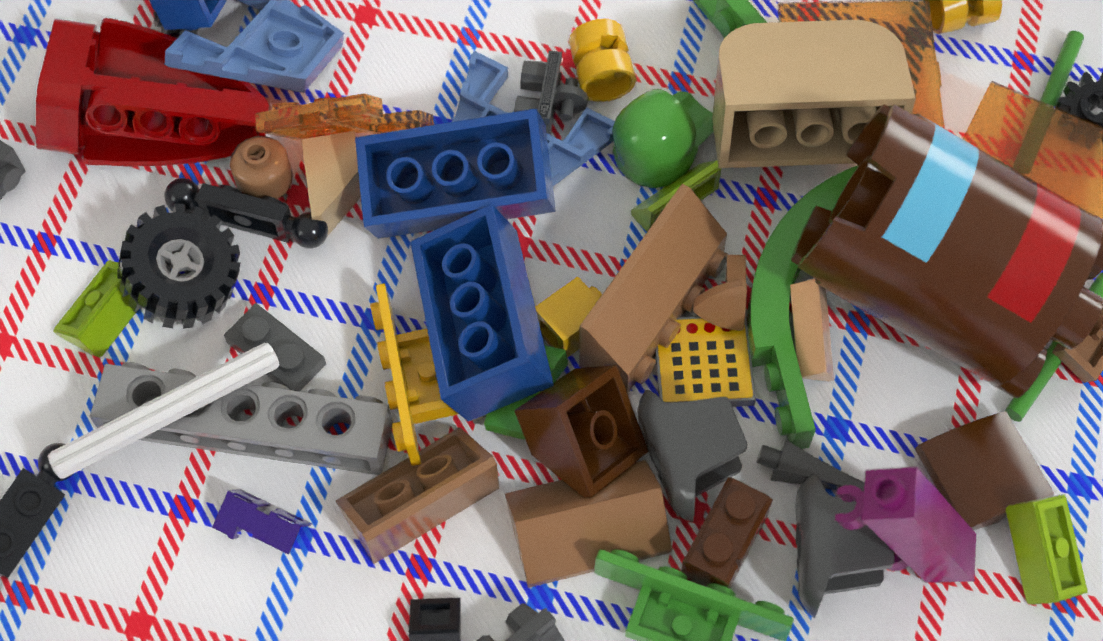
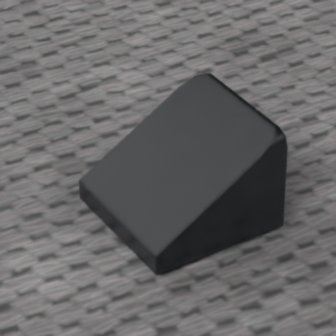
M461 598L411 599L409 641H462Z

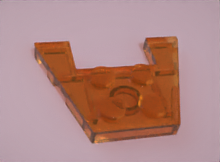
M365 93L340 98H318L313 103L302 105L295 102L272 104V110L255 113L256 132L292 140L355 131V134L366 132L380 134L434 125L433 114L421 110L383 114L382 98Z

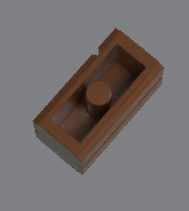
M728 477L683 560L681 572L687 576V580L703 586H707L709 583L719 584L730 589L756 540L757 534H759L768 517L773 499L734 478Z

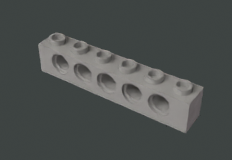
M125 362L122 366L105 364L90 418L98 428L143 405L148 398L161 396L196 378V375L183 369H170L168 373L153 371L135 362ZM264 382L261 386L246 384L209 403L202 412L188 414L139 440L380 475L383 472L393 421L389 404H384L381 400L372 396L361 395L355 397V399L336 397L332 392L323 389H310L307 393L289 390V388L279 383ZM243 410H255L252 417L245 421L234 420L236 415ZM291 416L302 417L301 422L295 427H281L282 422ZM337 423H347L350 425L349 429L343 434L331 435L327 433L330 427Z

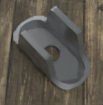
M645 390L639 400L637 419L651 460L655 465L657 475L672 509L683 519L693 523L695 497L726 481L728 477L731 478L741 472L742 464L739 455L746 452L748 443L727 397L668 404L652 391Z
M811 474L802 483L797 491L795 504L799 599L813 618L816 617L825 594L880 586L884 580L883 569L890 568L894 563V551L867 525L856 530H849L843 528L835 521V514L850 513L855 508L856 501L844 502L840 497L828 494L816 474Z

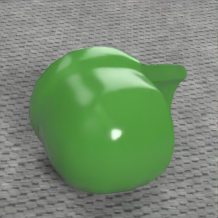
M653 89L640 95L618 114L613 125L614 146L612 152L618 169L629 180L639 186L654 189L670 185L691 168L698 154V147L714 132L713 113L704 108L690 93L685 91L671 95L662 89Z

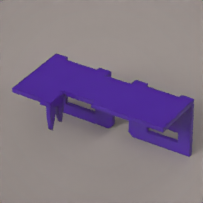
M242 489L228 490L212 528L228 535L227 537L232 540L239 537L237 532L245 530L253 534V538L289 554L300 528L312 525L311 522L281 508L270 511L268 515L257 510V507L271 506L269 502Z

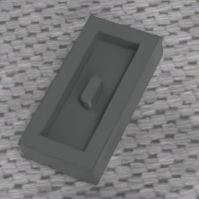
M257 303L224 334L227 344L240 354L262 343H269L277 355L279 366L266 375L274 382L286 386L289 390L301 391L326 365L323 355Z

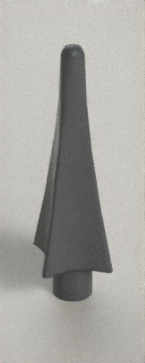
M787 440L781 450L766 445L761 446L756 463L774 469L770 480L802 484L811 474H816L826 489L837 491L841 486L854 485L864 492L863 481L823 462Z

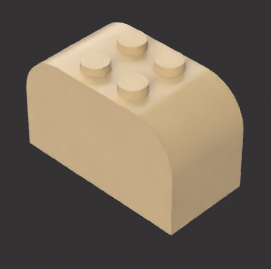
M864 20L754 23L733 30L722 41L718 55L712 114L718 167L743 168L855 163L846 156V153L868 121L883 104L891 108L895 104L910 113L913 112L916 98L905 50L900 40L885 27Z

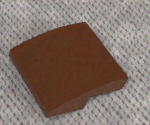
M1006 411L959 426L931 438L915 448L937 490L973 530L1000 522L1007 516L1006 507L1009 505L1055 495Z

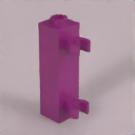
M917 467L865 470L864 492L854 485H845L837 489V495L844 502L856 501V506L850 513L835 514V521L843 528L849 530H856L867 525L895 552L894 563L888 570L900 571L909 566L925 583L975 581L976 533Z

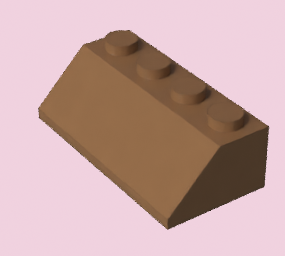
M681 184L580 325L579 367L617 365L627 394L636 382L643 384L648 379L656 363V360L653 358L656 348L659 344L665 348L669 347L681 326L675 320L681 318L686 310L690 313L693 312V300L705 292V288L702 286L709 276L716 278L721 273L726 264L727 255H729L724 252L727 232L690 187Z

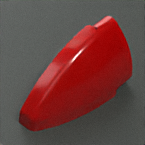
M104 18L101 21L100 32H97L96 24L54 19L37 87L36 148L79 154L80 149H83V162L86 165L165 166L230 157L236 146L245 139L255 136H266L269 104L266 98L249 82L166 66L165 51L177 39L173 36L111 18Z

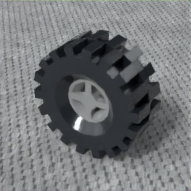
M175 204L173 212L167 213L165 205L155 207L152 219L145 212L138 217L136 227L132 224L126 231L125 241H122L117 279H121L119 288L122 296L130 294L129 306L133 311L136 312L141 307L145 308L143 319L153 323L156 316L164 318L162 327L172 329L175 320H182L183 329L192 328L196 318L199 317L202 324L212 320L214 310L220 314L225 308L227 300L231 298L239 274L241 263L238 262L240 250L238 244L232 245L234 234L230 228L222 232L220 231L222 220L216 215H213L208 221L203 218L205 209L195 206L194 212L191 214L185 212V204ZM181 271L185 272L184 274L178 275V273Z

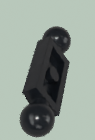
M178 178L170 182L164 192L165 203L172 211L175 204H185L186 213L193 212L195 206L205 209L203 218L208 221L213 215H216L222 220L221 225L289 243L292 236L295 242L304 248L312 249L319 247L324 243L328 235L327 223L325 221L312 220L311 212L293 217L291 216L289 206L280 200L270 196L257 198L246 195L229 185L216 187L202 183L199 189L192 180Z
M53 443L46 446L38 457L39 473L37 476L23 468L0 500V576L8 580L65 497L63 492L53 486L56 482L67 480L72 475L66 478H59L52 469L48 459L49 453L65 445L64 443Z

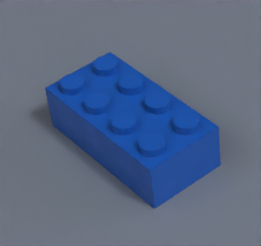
M537 108L355 137L364 228L378 239L433 231L490 204H493L506 219L556 212L546 125Z
M490 204L410 241L441 400L469 422L554 386L518 233L496 207Z

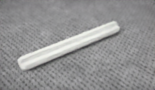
M262 343L51 451L48 455L49 463L59 478H66L277 369L279 366L277 355L269 343Z

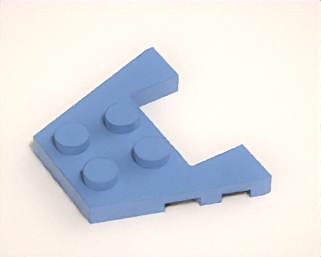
M237 0L261 11L228 47L185 30L165 51V65L171 68L304 93L342 48L344 32L307 5H303L300 8L290 0Z
M474 50L469 60L466 81H463L460 101L452 122L507 113L489 103L508 78V67ZM586 107L564 140H560L547 133L553 186L614 142L612 129L615 121Z

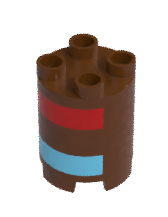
M883 104L850 146L846 156L855 162L858 168L847 182L832 211L817 205L813 208L791 258V261L797 264L799 269L814 277L816 284L944 356L1014 398H1019L1025 394L1037 379L1047 356V349L1044 347L1050 339L1069 350L1076 348L1091 332L1103 308V298L1084 287L1087 280L1095 278L1103 270L1102 218L1079 207L918 113L912 114L895 104L892 108Z

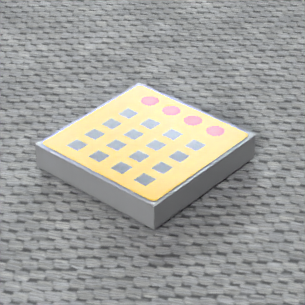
M746 314L744 329L741 331L721 328L701 317L677 318L675 321L681 324L678 334L668 348L659 344L655 352L659 397L668 404L727 397L732 407L754 406L756 396Z

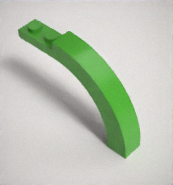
M858 165L828 178L810 190L780 220L767 240L760 256L749 297L747 327L752 367L764 366L767 389L769 392L776 391L779 407L775 408V420L780 436L787 435L788 441L801 449L810 447L816 429L790 330V285L795 284L802 272L798 265L791 261V258L813 208L817 205L832 211Z

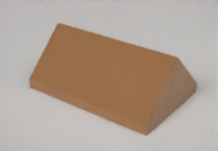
M459 427L420 450V465L412 466L408 457L335 501L373 564L499 489L498 468L493 455L462 428Z
M646 460L635 462L592 497H582L563 480L505 493L528 588L594 572L595 559L599 550L610 553L613 549L623 550L635 555L639 561L672 553L662 488Z

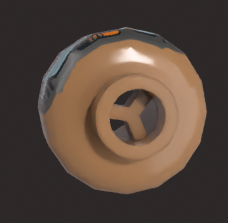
M268 136L251 137L238 144L231 154V172L237 189L243 194L257 198L270 196L279 199L290 188L293 172L286 149L279 141Z

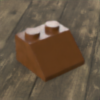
M617 365L573 369L554 382V386L544 389L514 410L531 455L584 498L592 497L649 452Z

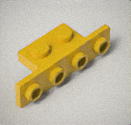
M385 283L376 285L379 302L370 303L376 331L384 329L385 341L377 342L383 370L391 368L393 380L384 382L390 410H399L400 422L392 423L394 439L398 452L407 450L411 465H420L421 458L414 424L458 415V413L441 400L427 328L397 335L392 305Z

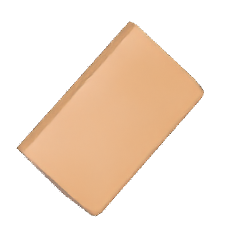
M815 279L791 284L795 350L802 379L834 381L826 289L816 284Z

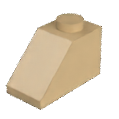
M355 131L301 139L312 220L325 221L328 226V235L361 198Z

